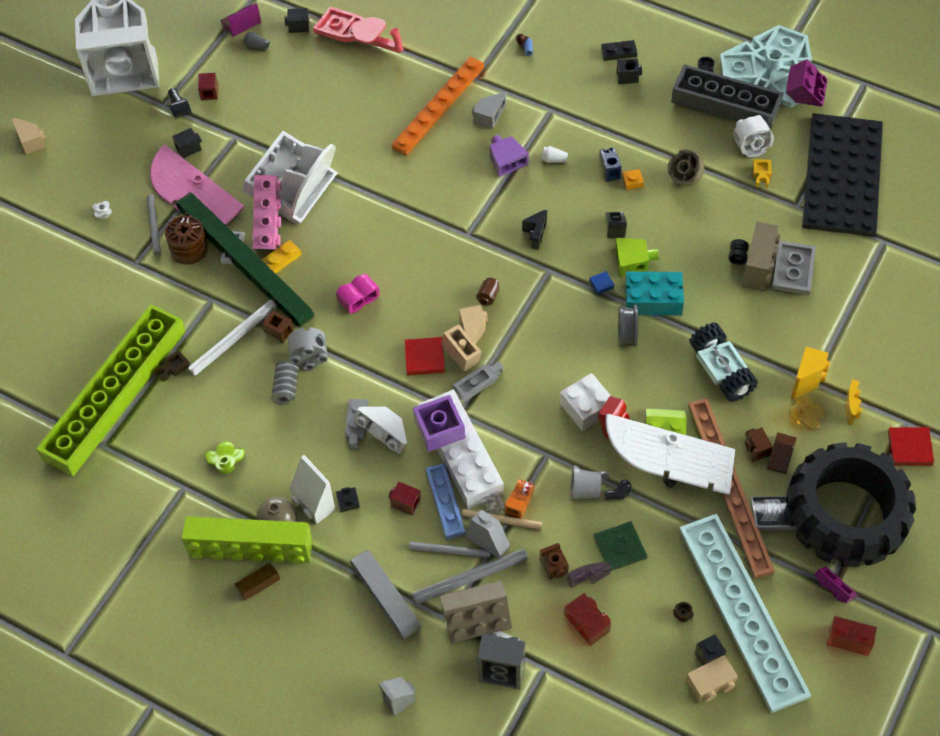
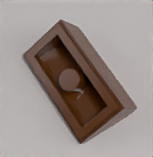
M268 563L235 583V586L246 601L279 581L280 576L272 564Z

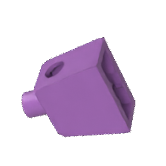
M496 135L491 139L490 158L499 177L529 165V153L513 137H507L502 140L500 135Z

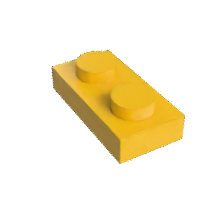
M289 240L263 258L262 261L276 274L301 256L302 253Z

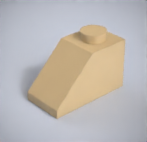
M17 118L12 119L26 154L46 147L43 141L46 140V136L43 130L39 131L37 124Z
M481 305L459 309L461 327L475 344L486 331V323L488 322L487 312H483Z

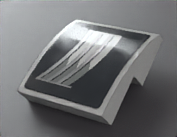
M786 496L750 497L755 527L759 531L796 530L797 527L795 525L790 526L785 512L788 507L785 501Z

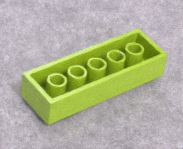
M186 516L182 534V541L188 555L196 559L211 557L215 560L231 558L235 561L250 559L255 562L269 560L275 563H282L284 561L295 564L310 563L313 540L307 522Z

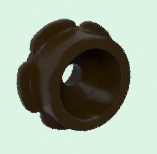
M680 602L675 605L673 615L680 622H687L688 619L691 620L693 618L694 612L689 603Z

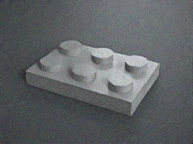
M779 241L772 290L809 295L816 246Z

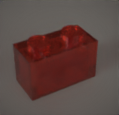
M583 593L564 607V616L585 641L592 646L610 632L611 620L606 613L600 612L597 608V603L592 597L588 598Z
M834 616L826 645L869 656L874 646L877 627Z

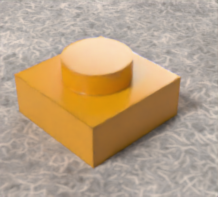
M640 169L622 172L626 190L644 187Z

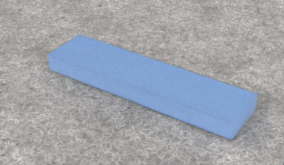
M445 463L425 468L446 540L466 535Z

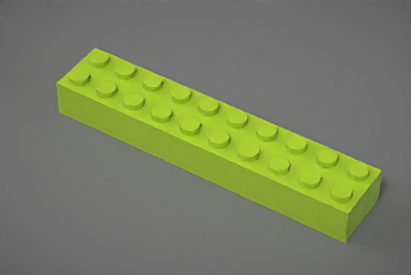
M150 304L36 448L42 461L74 477L152 376L154 369L162 363L185 333L181 318Z

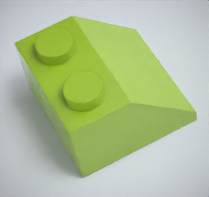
M645 410V424L686 435L685 411Z

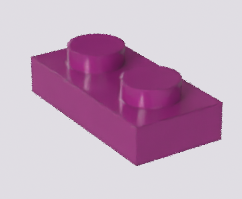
M827 566L818 569L814 574L819 584L832 591L834 597L840 602L846 604L853 601L858 595Z

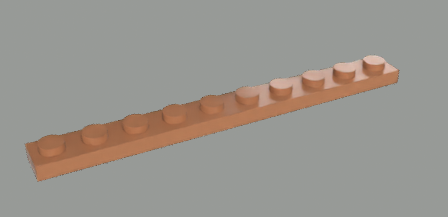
M708 399L689 402L688 408L700 439L726 446ZM733 465L730 495L721 493L753 578L757 579L773 575L775 570L759 529L755 527L754 516Z

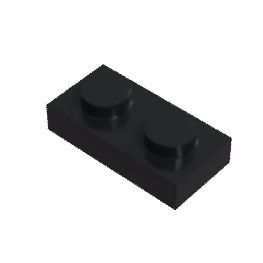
M634 40L601 44L604 61L637 57Z

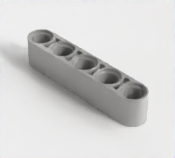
M367 549L352 558L350 563L399 636L404 640L419 631L421 625L372 553Z

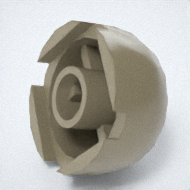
M688 149L678 151L679 153L671 157L668 163V174L673 182L682 186H692L702 178L705 165L703 159L697 153Z
M271 497L259 506L257 520L296 522L297 513L292 503L287 499Z

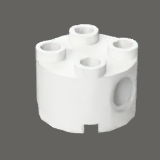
M760 115L737 121L733 137L743 154L750 158L758 157L767 152L766 148L768 146L771 148L774 142V135Z

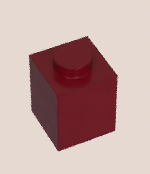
M216 72L198 74V91L201 100L218 99Z
M398 482L396 487H392L388 496L391 507L413 516L421 501L420 490Z

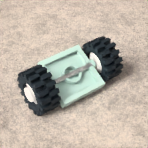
M711 322L710 325L708 323L705 327L701 326L700 330H696L695 334L691 335L692 338L689 339V343L696 352L697 359L714 384H720V389L728 401H738L739 398L743 399L745 395H749V392L754 391L753 388H756L758 384L757 379L731 342H726L727 336L718 323Z

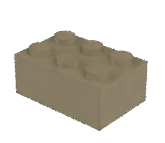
M756 221L742 287L764 291L765 284H770L781 235L777 233L778 225Z
M501 581L440 595L450 644L479 637L482 634L495 633L512 628L507 595Z

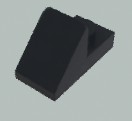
M542 210L522 221V231L530 233L529 241H532V249L539 250L547 224L548 210Z
M605 212L607 238H624L627 228L624 212Z

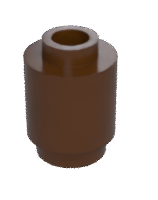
M489 277L482 282L476 295L480 304L487 306L494 303L500 290V284L496 279Z

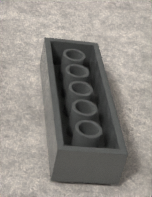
M684 64L673 87L671 103L736 122L760 115L770 130H772L781 108L784 93Z

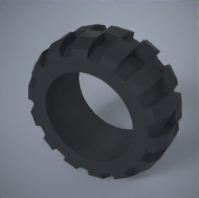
M844 442L828 445L826 451L823 448L817 449L805 457L804 463L797 466L789 483L785 498L788 505L785 512L789 525L797 527L798 531L795 536L806 549L811 546L818 551L816 557L828 563L835 559L841 561V566L859 567L861 561H864L866 566L884 561L887 555L894 554L903 544L914 523L913 515L916 511V500L914 492L909 490L911 486L910 480L903 469L897 470L894 467L895 461L884 452L878 455L870 451L871 446L857 443L854 447H847V443ZM833 482H846L857 485L870 493L878 502L883 514V522L866 528L844 525L834 520L825 512L820 505L816 490L823 485Z

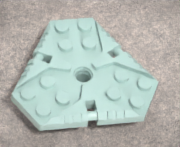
M778 25L753 37L752 43L745 41L721 53L720 65L722 75L783 92L782 105L792 108L799 103H796L785 93L790 66L806 59L812 62L808 35Z

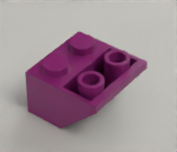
M806 59L790 66L785 93L796 103L821 107L824 105L828 79L815 65Z

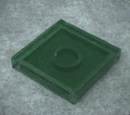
M632 521L595 533L593 536L604 562L607 563L606 566L609 572L647 559L646 551Z

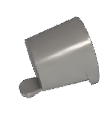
M573 465L571 499H599L601 479H608L609 472L587 471L579 469L577 465Z

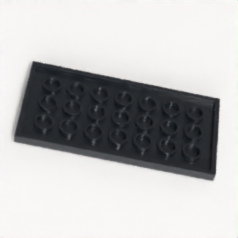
M812 113L802 228L871 237L876 236L883 121Z

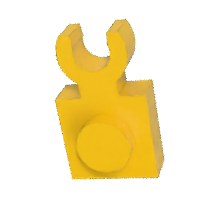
M753 159V177L756 178L755 186L759 188V183L764 182L766 188H768L769 178L772 175L771 160Z

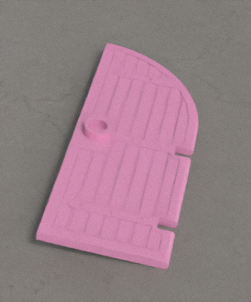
M165 144L155 155L150 170L151 182L158 195L170 205L189 192H192L225 225L245 208L242 203Z

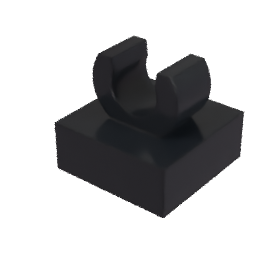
M346 487L336 491L340 512L360 508L355 487Z

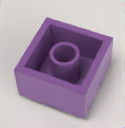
M451 395L413 408L414 421L428 452L466 439L465 426Z

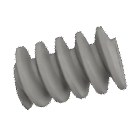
M282 361L275 364L276 368L271 400L279 405L288 404L289 401L295 399L296 395L294 393L297 390L295 386H297L296 380L298 379L297 373L299 372L298 366Z

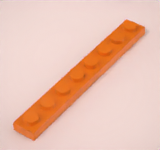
M470 56L392 143V149L407 156L484 69V63Z

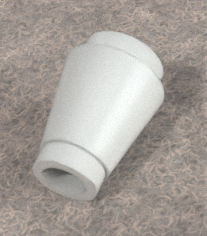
M551 146L543 147L541 161H545V163H566L568 153Z

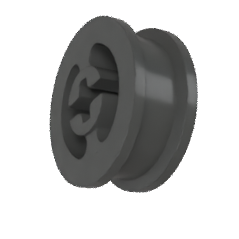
M619 305V347H622L623 344H633V347H637V305H633V308H623V305Z

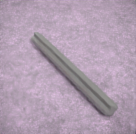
M520 549L413 592L412 598L415 604L422 603L526 561L528 555L525 549Z

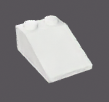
M303 455L300 458L290 486L292 495L290 498L297 507L299 505L302 507L303 513L308 520L312 519L318 524L336 509L330 482Z

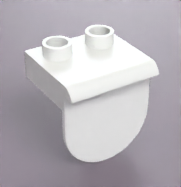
M282 131L244 180L242 191L254 198V175L278 176L279 180H282V190L279 191L282 205L281 209H278V214L295 224H300L338 173L330 168L336 147L330 144L324 150L316 146L304 144L285 131Z

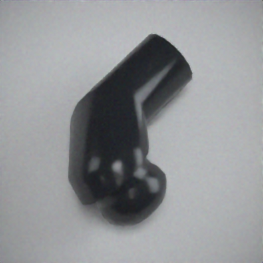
M624 479L620 481L616 490H605V500L625 499L631 491V483Z

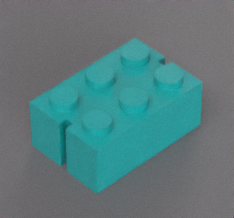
M626 272L625 307L633 308V305H637L638 315L682 316L684 306L683 273Z

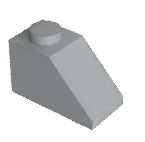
M502 92L480 99L472 110L474 123L493 129L506 106V93Z
M483 510L471 519L466 538L500 558L510 548V543L499 520Z
M402 677L383 681L379 684L382 700L394 716L415 702V688L409 681L405 682Z

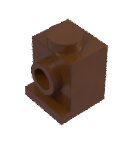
M272 311L263 320L264 332L280 340L281 343H284L294 331L292 320L275 311Z
M762 427L750 429L745 433V446L747 451L752 453V462L771 455L773 446Z
M559 543L540 550V561L549 579L561 578L566 575L569 565Z

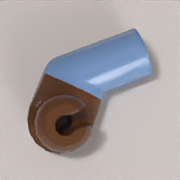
M518 34L516 36L517 43L525 48L526 56H531L533 54L532 40L523 34Z

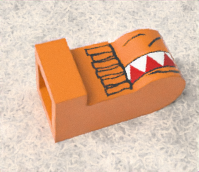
M519 479L510 498L505 503V514L522 519L532 498L535 485Z

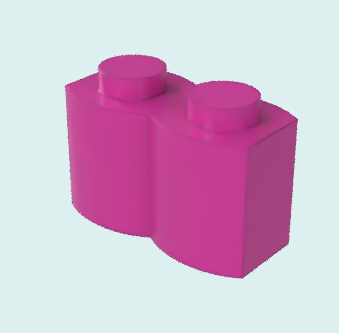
M367 274L356 276L351 283L340 286L336 291L337 301L349 314L357 312L365 304L373 302L380 296L379 287Z

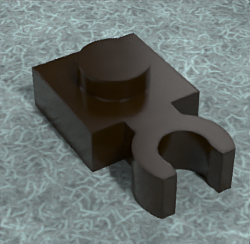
M177 350L163 360L164 366L156 367L154 372L156 375L164 373L160 376L161 381L164 382L171 373L177 376L190 366V362Z

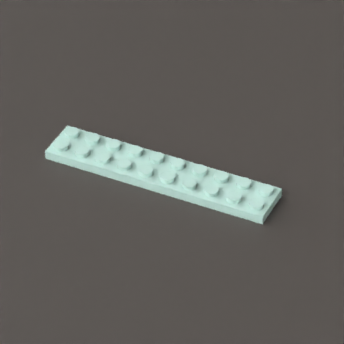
M714 514L680 527L679 532L770 713L809 699L811 694L718 515Z

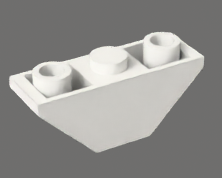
M387 407L358 408L353 420L360 427L370 432L376 439L387 445L389 449L400 455L407 443L402 418Z

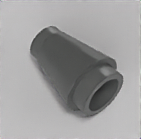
M247 32L243 44L247 45V48L267 51L270 42L254 32Z

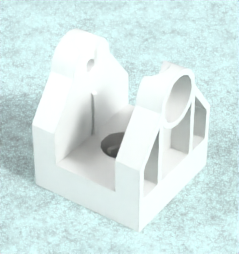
M91 0L75 18L76 51L91 95L99 96L158 88V58L155 47L149 41L147 18L144 9L132 0Z

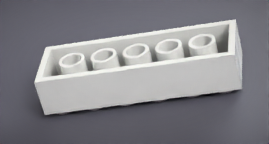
M453 389L419 403L418 406L451 395L465 426L466 439L438 448L437 451L443 463H445L446 469L466 508L469 510L504 495V483Z

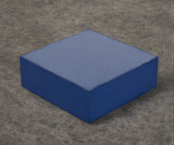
M606 271L589 279L598 295L615 287Z

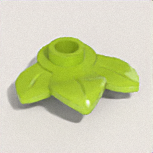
M224 441L217 446L216 451L206 452L205 457L209 465L216 466L220 473L227 474L233 471L235 463L244 458L245 451L241 448L234 450L231 442Z

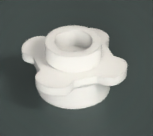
M103 201V203L92 206L96 218L105 219L112 213L111 209H109V202Z

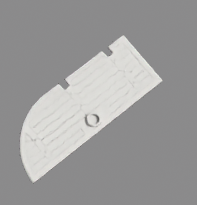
M606 414V429L611 444L617 453L633 467L663 477L664 471L669 472L668 479L704 489L708 488V484H712V491L730 495L735 449Z

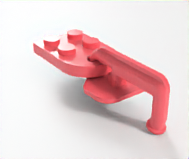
M330 7L313 27L315 34L341 42L359 41L397 53L403 51L398 28L390 31L393 40L379 36L386 27L385 21L379 18L370 17L363 19V17L357 14Z

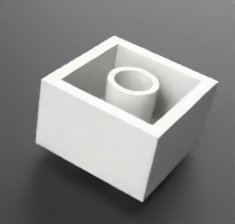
M591 373L560 392V405L581 431H584L599 422L598 414L611 395Z

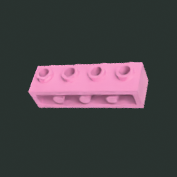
M254 175L253 249H277V246H280L281 238L278 235V228L281 227V217H278V209H281L282 205L281 198H279V191L282 190V180H279L278 176Z

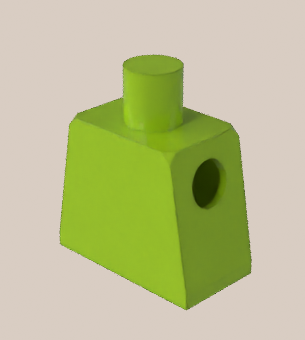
M616 238L615 253L619 277L626 276V272H646L649 261L659 259L658 249L647 250V244L644 239Z

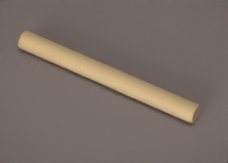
M463 509L462 517L473 518L479 511ZM488 513L502 524L542 530L543 522Z

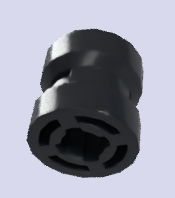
M701 57L698 60L697 67L699 69L714 72L715 62L712 58Z
M735 239L730 243L728 260L732 264L742 265L746 263L748 242L742 239Z

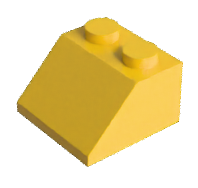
M805 347L792 391V399L817 390L820 382L824 383L831 362L827 361L829 353Z

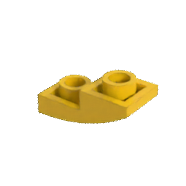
M854 379L851 381L845 406L847 421L850 425L853 424L855 418L859 419L863 409L859 407L861 399H858L861 390L857 388L860 382Z

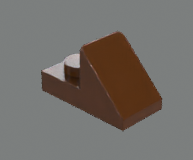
M777 432L767 469L787 474L797 437Z

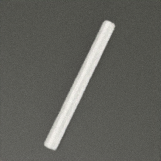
M273 300L267 301L188 367L190 373L195 376L274 311L277 308L276 303Z

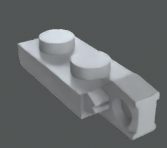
M499 361L491 367L483 365L453 384V389L465 402L498 380V376L504 372L503 366Z
M368 399L348 400L345 437L349 439L350 449L358 450L359 439L365 437L366 429L360 427L353 418L359 407H368Z

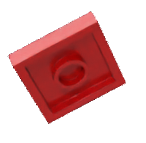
M442 337L405 340L407 376L445 373L443 346L441 345Z
M889 427L888 437L891 458L895 461L894 466H933L934 456L929 427Z

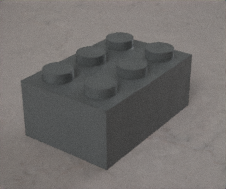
M496 633L482 634L477 656L479 682L521 690L525 670L526 642L517 637L504 638Z

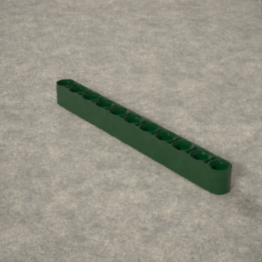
M189 192L175 202L178 210L184 216L195 217L201 222L205 237L220 252H225V256L230 257L229 259H232L230 261L269 300H273L277 307L297 327L300 328L315 316L312 309L192 192Z

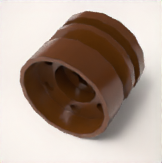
M180 216L168 223L165 228V238L172 258L184 265L194 264L202 260L208 252V244L201 222L195 217Z

